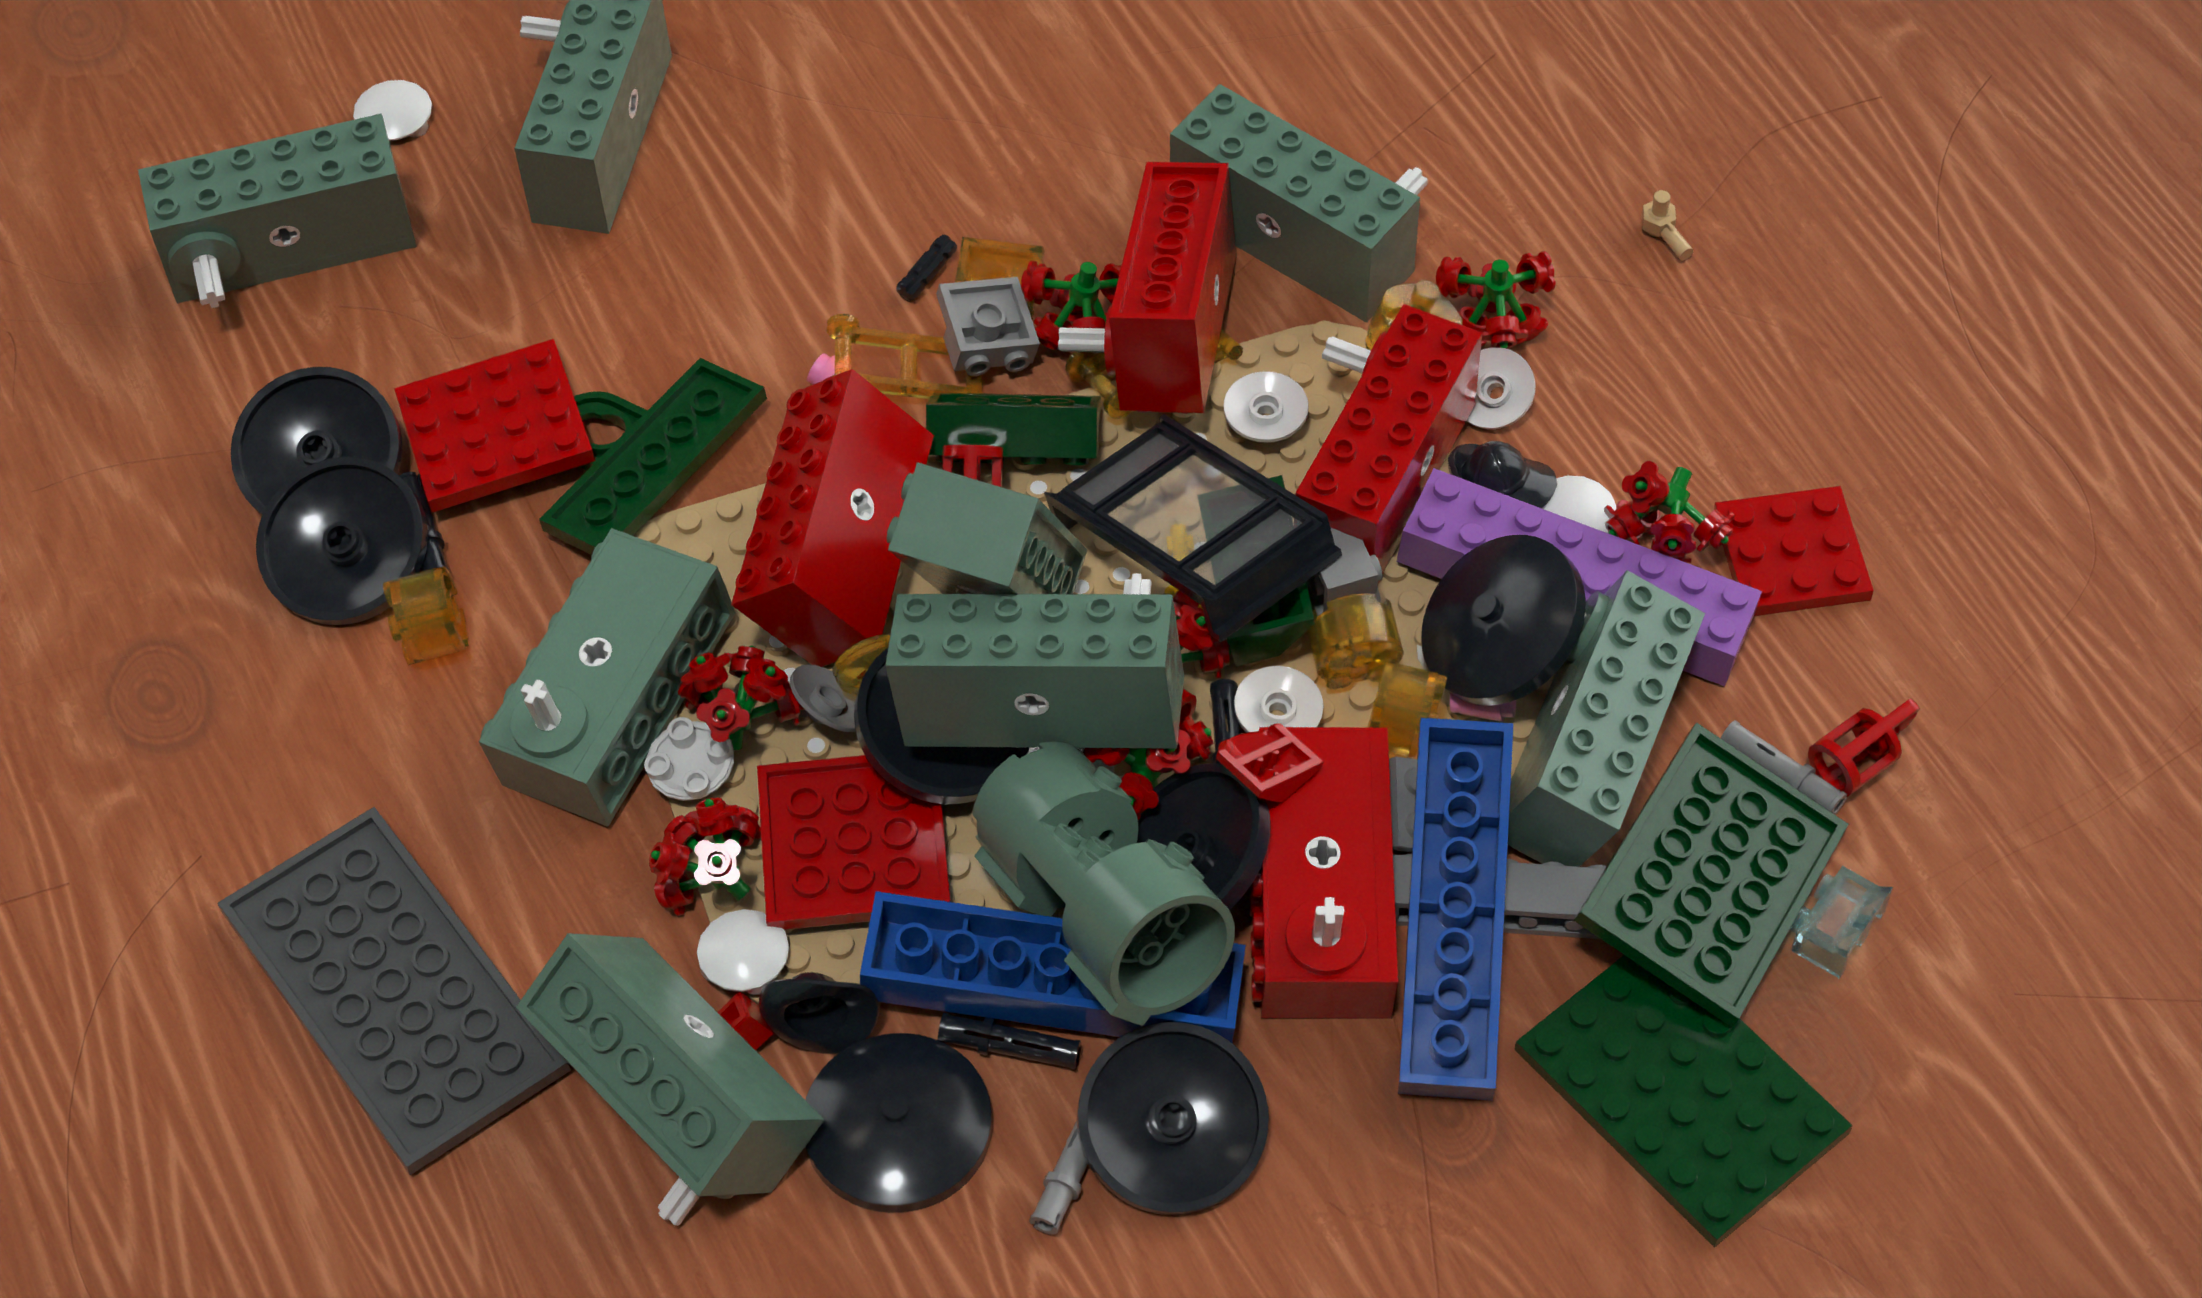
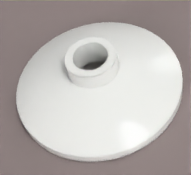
M1500 347L1481 350L1475 406L1467 422L1478 428L1494 430L1510 426L1524 416L1533 402L1536 385L1533 371L1522 356L1512 350ZM1495 387H1503L1504 392L1500 398L1492 399L1490 397V393Z
M1256 372L1238 379L1228 389L1224 399V415L1230 427L1242 437L1257 442H1276L1292 436L1303 426L1308 415V399L1303 388L1292 378L1276 372Z
M1268 666L1252 672L1240 683L1235 694L1234 710L1239 724L1247 733L1259 731V727H1269L1276 723H1281L1284 727H1318L1323 715V698L1317 685L1304 673L1285 666ZM1273 710H1280L1285 715L1278 716L1270 712Z

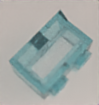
M1844 866L1840 868L1835 877L1827 873L1814 893V898L1818 899L1813 909L1810 910L1804 906L1791 926L1790 930L1796 933L1791 951L1840 979L1845 971L1852 950L1856 945L1862 946L1869 934L1874 918L1878 917L1881 919L1884 915L1893 887L1878 886Z

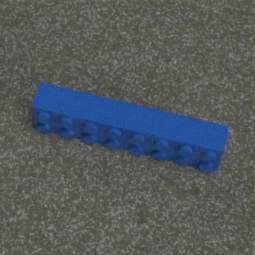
M1420 718L1398 1094L1493 1101L1496 1089L1514 723Z
M875 892L860 970V984L871 989L879 1002L1122 1037L1128 1032L1143 1027L1110 1015L1066 964L1064 959L1071 949L1064 938L1062 929L1063 918ZM1233 943L1230 956L1220 974L1200 995L1175 1010L1151 1015L1144 1026L1162 1022L1189 1023L1209 1029L1232 1043L1246 945Z

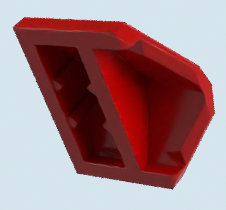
M1281 723L1272 724L1267 730L1238 734L1220 742L1216 759L1258 798L1283 803L1318 772L1323 765V761Z

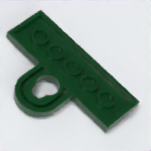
M699 358L648 410L608 392H586L574 396L582 421L594 418L604 419L622 427L625 432L619 439L609 444L598 445L590 442L596 461L579 466L587 471L539 518L542 530L591 555L595 547L604 541L611 528L633 536L767 399L765 388L705 359Z

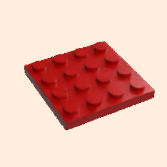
M554 339L394 388L432 513L596 461Z
M865 755L757 766L767 926L788 930L869 922L876 891L951 902L942 804L920 800L898 790L872 767Z

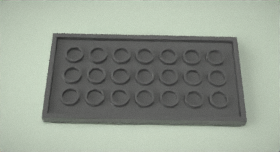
M375 807L217 903L222 914L410 1175L570 1071L567 1060L516 1009V1006L521 1001Z

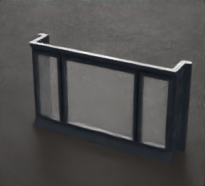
M1163 414L1159 417L1160 423H1157L1071 482L1057 494L1044 492L1050 511L1068 530L1078 523L1199 603L1203 610L1209 634L1222 642L1342 556L1341 548L1334 543L1327 514Z

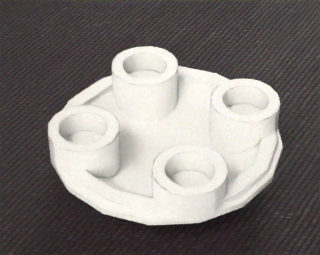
M405 80L385 81L373 85L361 94L354 106L353 117L355 120L382 113L389 140H399L408 136L420 137L428 130L427 121L431 116L432 102L427 91L415 83Z
M1567 475L1556 478L1558 485L1555 492L1542 509L1609 534L1605 526V522L1609 518L1604 512V507L1609 505L1614 511L1616 510V504L1611 493L1599 482L1583 476Z
M678 717L668 724L667 730L663 731L651 744L644 767L654 788L665 796L682 801L701 799L717 791L729 778L734 765V752L730 739L726 742H716L711 738V729L706 723L692 722L686 717Z
M746 909L725 913L712 921L700 936L697 948L701 974L705 979L725 990L746 991L753 995L760 994L762 988L778 976L786 965L789 952L788 940L784 929L767 926L765 913Z

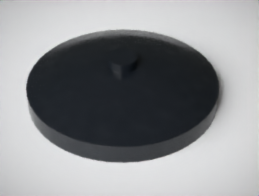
M332 367L298 369L286 373L265 385L251 398L243 409L236 423L231 442V464L235 480L244 497L261 515H263L266 506L276 491L289 478L316 462L335 457H360L379 462L398 474L402 459L401 430L398 420L385 398L374 386L360 376Z
M335 457L322 460L305 467L289 478L276 491L266 506L256 537L258 567L271 593L296 615L324 625L359 623L377 616L390 608L411 587L420 572L426 555L428 544L427 521L423 507L414 491L397 473L385 465L360 457Z
M1530 535L1499 537L1485 542L1465 554L1443 576L1435 588L1424 614L1421 645L1423 657L1431 675L1454 696L1477 705L1489 706L1509 703L1541 687L1565 663L1582 629L1586 598L1583 581L1576 566L1553 544Z
M888 648L872 662L862 679L854 705V724L859 744L872 767L888 783L912 797L940 804H960L975 801L985 781L1001 763L1013 754L1021 758L1027 755L1030 747L905 746L885 666Z
M1207 763L1191 766L1185 773H1175L1153 788V791L1159 796V802L1155 808H1147L1141 813V817L1138 820V838L1136 843L1147 842L1148 839H1151L1166 846L1170 842H1174L1185 848L1194 857L1191 864L1204 876L1202 881L1231 910L1247 892L1264 861L1270 838L1269 808L1266 799L1258 798L1222 764Z
M1162 1022L1137 1028L1118 1038L1101 1053L1092 1065L1084 1081L1078 1101L1077 1130L1079 1142L1086 1161L1095 1176L1111 1193L1133 1207L1156 1214L1184 1215L1196 1213L1227 1199L1243 1185L1255 1169L1264 1150L1268 1134L1269 1114L1266 1094L1262 1082L1250 1061L1234 1044L1223 1036L1209 1029L1189 1023Z
M891 1033L859 1041L838 1053L823 1067L813 1081L806 1097V1101L825 1119L806 1144V1151L814 1170L824 1184L842 1199L864 1209L886 1213H903L938 1204L958 1192L969 1182L981 1166L989 1148L992 1134V1112L990 1098L983 1079L971 1062L960 1052L931 1037L910 1033Z

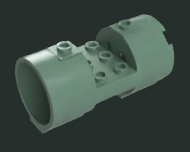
M1063 742L1039 743V750L1033 751L1021 758L1013 754L991 773L976 798L973 816L977 820L978 835L975 837L981 847L974 857L1018 908L1037 915L1052 917L1057 908H1065L1062 929L1066 943L1071 951L1064 961L1110 1015L1144 1026L1151 1015L1175 1010L1200 995L1216 979L1225 966L1234 943L1235 925L1229 909L1202 881L1204 876L1191 864L1194 859L1192 854L1174 842H1170L1168 846L1148 839L1147 842L1136 843L1138 838V819L1135 810L1130 804L1132 799L1119 787L1122 780L1111 770L1103 766L1096 768L1078 748Z

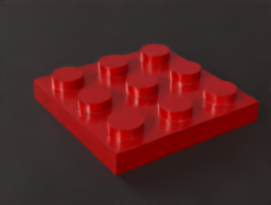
M1841 486L1715 502L1713 510L1716 509L1724 517H1727L1731 512L1735 515L1728 525L1733 529V532L1728 537V542L1722 544L1732 580L1762 591L1754 616L1871 601L1874 590Z

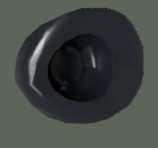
M1490 441L1481 445L1472 443L1460 445L1448 457V469L1451 475L1539 508H1543L1549 502L1558 485L1556 475L1548 465L1524 458L1519 450L1501 441Z
M804 972L792 977V979L773 981L762 988L759 997V1012L775 1034L796 1047L817 1053L837 1054L847 1047L865 1040L873 1032L879 1017L880 1003L871 989L857 983L836 982L832 977L818 972Z

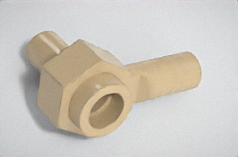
M1659 190L1655 192L1653 201L1643 205L1642 229L1650 236L1662 237L1681 261L1686 260L1693 254V249L1675 228V205L1670 203V194L1667 191Z

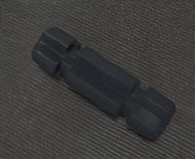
M943 234L937 238L929 247L930 249L909 270L908 275L903 277L897 284L896 290L905 300L913 301L914 298H917L924 290V286L928 285L946 264V260L950 259L957 251V244L948 235Z

